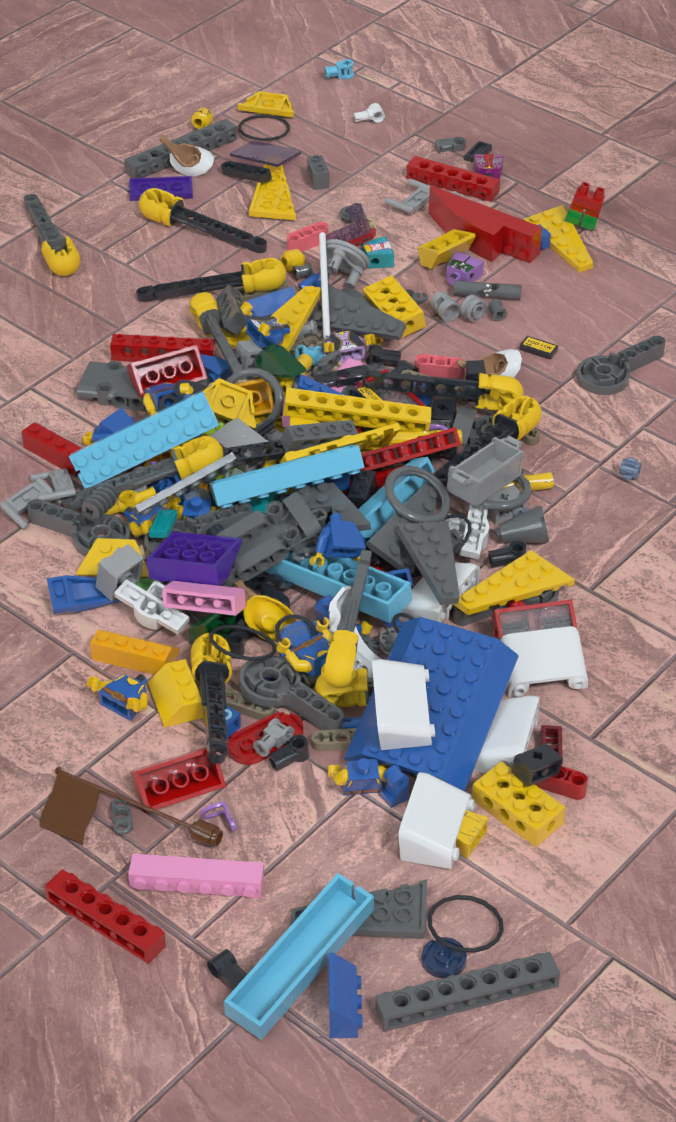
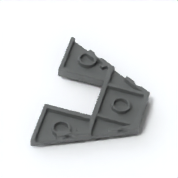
M333 482L305 486L295 489L291 493L292 495L298 492L311 511L321 508L326 512H332V514L340 513L342 521L354 522L358 531L371 530L370 522Z

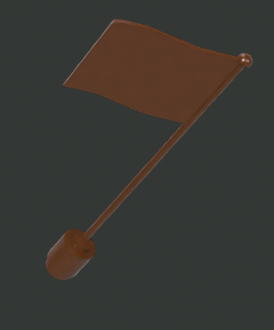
M61 767L55 769L57 776L54 788L40 818V827L83 845L86 829L94 815L100 791L189 828L193 840L209 847H217L223 838V831L216 825L202 819L191 825L61 770Z

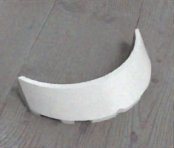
M352 586L342 587L330 602V628L328 631H331L332 635H334V631L343 630L353 589ZM355 626L354 633L359 637L353 667L355 671L366 668L368 678H373L372 660L381 658L368 648Z

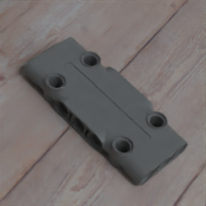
M110 361L108 363L89 362L77 388L78 398L95 400L97 398V402L103 406L113 403L118 408L122 407L124 409L147 412L143 398L139 396L131 383L127 366H123L119 361ZM207 377L208 379L198 381L197 383L208 387L210 379Z
M298 492L282 500L283 503L278 501L270 502L266 506V513L255 511L216 535L242 538V544L229 576L221 586L234 587L233 583L236 580L248 581L284 560L290 550H300L303 548L305 541L321 533L322 528Z

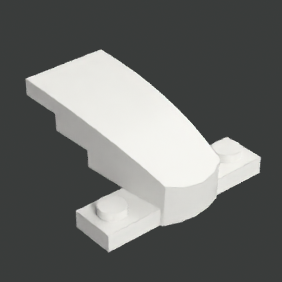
M469 504L467 518L471 522L472 532L468 541L457 552L461 556L479 559L480 552L486 547L489 537V523L486 519L487 508ZM450 518L442 521L449 522L450 530L455 528L464 540L468 531V524L464 519Z
M126 579L114 592L115 598L134 608L136 620L142 626L149 629L158 630L164 626L178 635L190 621L189 616L182 613L184 609L164 607L162 588L171 583L170 581L160 582L154 580L149 589L145 591Z

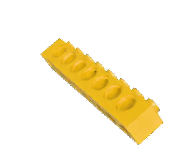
M287 388L283 416L326 422L352 420L355 426L377 429L399 423L400 431L429 432L431 407Z

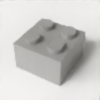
M128 544L116 549L111 556L105 557L99 562L96 588L110 601L115 600L114 592L126 579L135 585L140 582L144 558Z

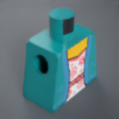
M386 236L372 239L362 244V251L369 258L367 268L394 267V252Z

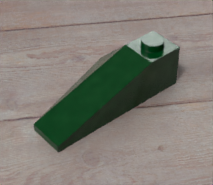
M275 343L265 346L266 349L260 351L253 367L266 370L273 376H278V378H292L307 371L283 346Z
M243 610L236 616L212 613L201 618L188 629L189 644L193 645L199 636L210 633L216 627L234 625L240 619L245 620ZM223 629L215 634L225 639L232 629Z

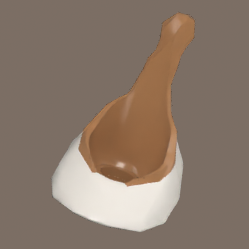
M160 135V142L170 152V163L178 172L186 176L196 177L205 174L212 167L214 157L211 152L185 143L180 145L173 144L165 135Z
M506 349L483 356L479 360H484L488 376L493 374L514 378L520 370L522 358L518 350ZM457 359L456 363L459 368L466 369V361Z

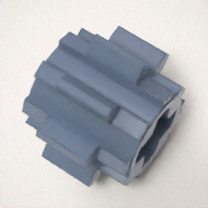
M624 458L619 474L628 480L638 479L642 463L638 462L635 458Z

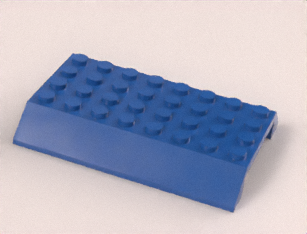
M423 617L403 622L387 660L424 665V669L429 670L430 682H426L429 722L434 724L435 737H431L432 745L381 750L377 726L375 692L373 691L344 760L377 759L380 764L390 767L398 765L401 770L416 775L419 772L428 773L465 791L519 655L497 638Z

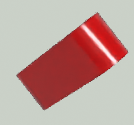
M561 766L559 775L534 785L549 792L581 800L586 796L588 778L580 771Z

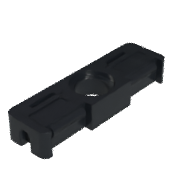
M363 364L316 375L315 381L329 388L336 386L339 388L362 381L363 374L370 370L367 365Z

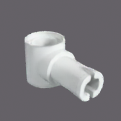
M378 103L371 104L366 111L354 113L355 122L373 120L379 123L385 118V114Z

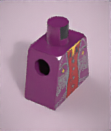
M474 154V172L501 179L504 154Z

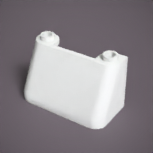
M455 563L459 594L461 595L479 584L480 567L473 563ZM423 577L411 590L412 601L400 612L409 614L414 618L423 617L442 623L444 619L447 620L449 618V610L454 605H440ZM399 617L400 619H402V620H404V621H409V620H410V619L405 618V617Z
M575 627L511 633L500 639L519 655L506 688L508 698L523 696L527 693L529 684L568 679V684L573 689L588 688V677L580 636Z
M384 659L372 660L377 726L381 750L432 745L431 737H435L434 724L429 722L426 682H430L429 670L424 669V665Z
M530 695L501 700L473 771L487 773L501 761L512 768L515 755L527 751L533 728L537 727L540 697Z
M419 772L399 829L401 861L452 869L454 861H457L459 858V848H456V840L465 811L473 812L475 800L472 799L471 794L428 773Z

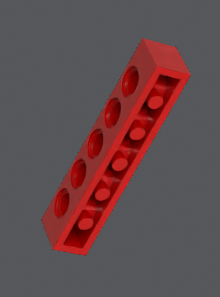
M414 156L407 164L406 178L408 179L411 178L425 184L456 191L492 202L500 192V179L418 156Z
M113 334L110 343L111 360L138 362L197 345L200 354L216 357V339Z
M450 428L361 453L364 468L360 470L371 471L460 446L461 442L457 428Z
M61 869L44 886L46 900L147 964L166 947L165 933L160 927L153 926L142 916L129 911L125 905H120L107 894H102L95 890L91 884H86L79 880L75 874Z

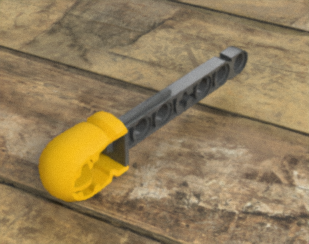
M36 194L25 195L24 204L43 241L41 252L49 268L59 276L74 274L80 266V255L69 236L62 237Z
M203 292L196 294L189 301L190 313L194 315L204 335L208 337L213 336L216 339V343L231 372L234 374L242 370L221 330L224 326L216 306L217 301L213 299L211 293Z
M198 437L184 443L182 447L178 445L171 448L173 455L171 458L93 485L80 492L77 491L76 496L65 497L62 499L64 508L70 510L79 509L83 501L104 483L114 486L118 494L125 490L140 487L178 472L183 480L223 458L222 446L213 437Z
M363 549L361 551L343 630L334 631L333 641L328 649L326 662L321 668L323 680L334 688L348 687L356 677V671L353 666L356 659L359 636L354 633L372 551Z
M366 668L356 670V677L348 687L334 688L329 686L323 680L322 674L317 678L315 692L338 708L354 707L356 704L367 706L369 696L374 691L373 678H368Z

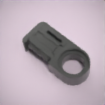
M463 137L435 140V149H437L438 154L446 151H463L466 148V139Z

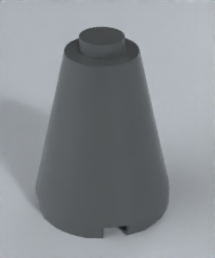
M542 505L500 523V528L496 529L498 540L502 539L503 543H512L513 541H522L524 543L549 542Z

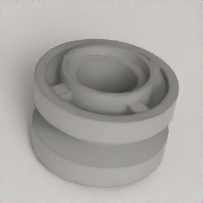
M469 295L462 302L460 313L470 321L476 322L484 315L487 307L486 302L479 299L476 295Z

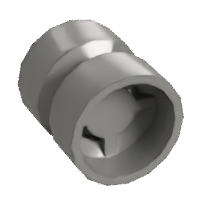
M445 291L437 292L431 298V309L445 322H451L459 316L460 305Z

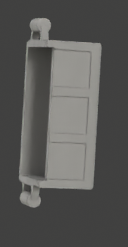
M511 436L503 439L492 438L490 444L457 466L449 467L447 491L474 506H478L521 476L524 452L519 450L522 442Z

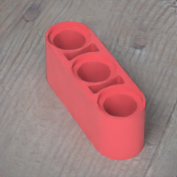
M317 222L287 235V251L298 249L303 252L318 246L319 234L322 232L326 234L327 241L328 224L326 222Z
M419 354L415 357V366L419 369L418 373L431 377L462 380L465 376V368H459L456 363L457 359L463 360L461 358Z

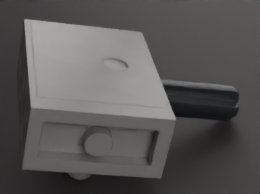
M235 418L220 430L215 431L211 437L220 443L224 451L229 447L268 442L262 436L275 428V424L270 419L253 430L240 419ZM266 448L263 450V453L270 454L273 450ZM247 451L244 455L247 457H251L255 453L253 451ZM265 461L236 465L234 467L246 473L255 470Z

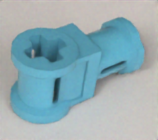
M345 59L341 62H336V66H325L326 79L338 76V79L353 78V61Z
M301 344L295 349L296 359L301 354H308L313 360L312 365L317 367L321 358L326 355L320 346H309V348H306Z

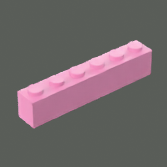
M132 854L128 874L130 888L138 890L233 895L249 898L261 897L264 882V863Z

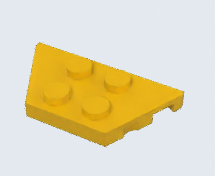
M258 91L253 96L248 97L244 104L238 103V110L294 117L288 95Z
M219 378L210 387L203 390L215 416L230 422L238 418L254 430L256 428L252 391Z
M97 538L78 568L76 575L97 577L99 562L103 558L111 556L116 549L122 548L127 544L142 556L136 540ZM143 561L140 579L149 578L145 561Z

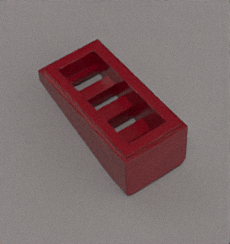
M541 725L540 746L546 743H557V745L549 746L557 750V753L563 757L562 726ZM546 737H556V739H546Z

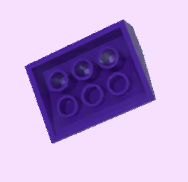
M173 531L146 558L149 578L160 582L180 581L221 586L229 576L242 544V538Z

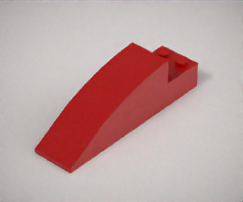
M432 185L429 187V215L445 233L453 229L475 233V238L468 249L469 251L490 262H493L501 253L531 263L540 255L541 226Z

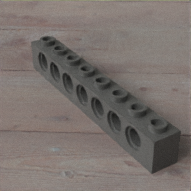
M224 119L171 140V142L177 145L185 143L210 151L237 140V126L228 119ZM164 144L124 159L125 173L131 178H144L172 166L170 163V152Z
M551 952L537 953L523 959H514L511 962L494 964L487 968L471 970L460 975H451L436 981H427L424 984L413 987L407 986L401 990L384 992L376 996L375 1010L383 1031L386 1032L559 987L560 972Z

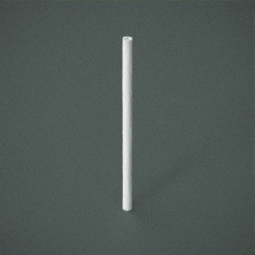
M322 232L319 234L323 338L327 340L330 339L326 234Z

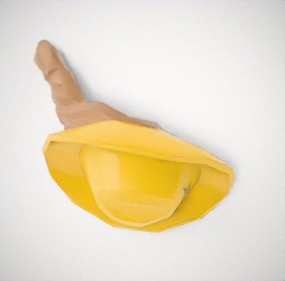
M236 580L233 583L234 587L245 589L246 608L243 609L245 622L250 628L261 631L272 640H277L275 635L277 622L284 616L294 614L277 599L266 595H257L250 588L246 587L242 580ZM296 618L284 621L280 625L279 631L283 626L296 622Z

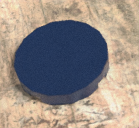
M441 937L447 943L463 947L460 942L453 938ZM431 940L423 947L421 960L427 973L444 979L451 975H459L465 969L467 954L466 952H458L447 948L437 940Z

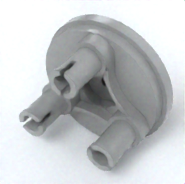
M337 239L327 240L328 281L333 270L337 272L339 269L350 273L345 285L354 289L359 277L362 276L364 270L369 265V258L362 250L348 242Z

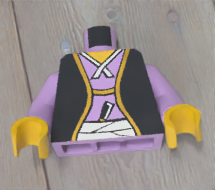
M336 329L330 335V341L324 343L323 353L328 355L335 350L340 351V361L342 363L348 358L356 361L365 359V348L376 343L374 334H369L362 338L357 336L352 330L343 332L342 329Z

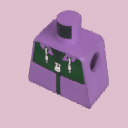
M456 252L447 265L446 278L448 283L454 286L455 280L474 282L483 276L484 261Z

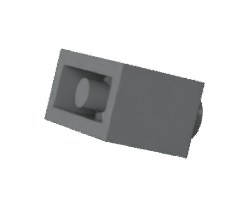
M313 155L307 157V174L314 190L329 188V170L323 156Z

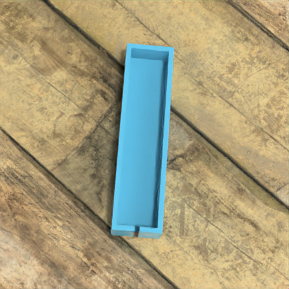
M202 390L71 453L69 458L75 470H80L78 476L84 488H88L219 426V422Z
M353 444L211 481L209 484L214 503L221 508L233 506L232 502L235 501L240 503L249 502L251 497L254 496L258 499L268 497L269 493L273 491L279 494L287 492L289 487L298 489L305 487V483L308 482L313 484L324 482L323 478L337 479L342 477V473L356 474L360 472L361 468H364L359 445Z
M428 457L414 458L405 465L419 467L430 473L435 472ZM413 475L400 476L394 483L395 495L403 505L427 481ZM385 485L358 509L371 524V530L359 532L365 538L373 537L396 512L385 495Z
M337 873L224 1000L225 1015L262 1040L329 963V953L337 954L374 911V896L357 886L355 888L354 900V883Z

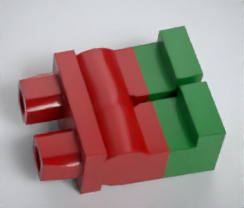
M583 181L576 190L565 221L578 225L585 209L586 211L580 226L594 231L605 199V189L596 187L595 192L590 191V184Z

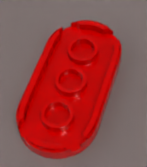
M285 712L274 713L232 734L228 742V755L239 764L253 765L267 759L268 756H260L254 749L253 743L264 737L263 730L272 719L277 718L283 725L293 727V736L304 734L303 722L297 715L292 713L290 715L285 714ZM274 746L269 751V754L275 752L278 748Z

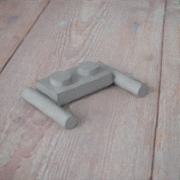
M410 178L408 184L418 189L402 203L388 197L385 199V203L413 214L429 201L430 186Z
M66 468L30 475L31 482L36 481L39 477L43 480L50 479L55 492L38 495L39 500L50 501L76 496L75 488Z
M39 477L35 482L6 499V501L0 502V508L23 530H26L29 524L19 515L27 510V503L30 500L38 499V495L55 491ZM63 498L54 500L60 506H63Z

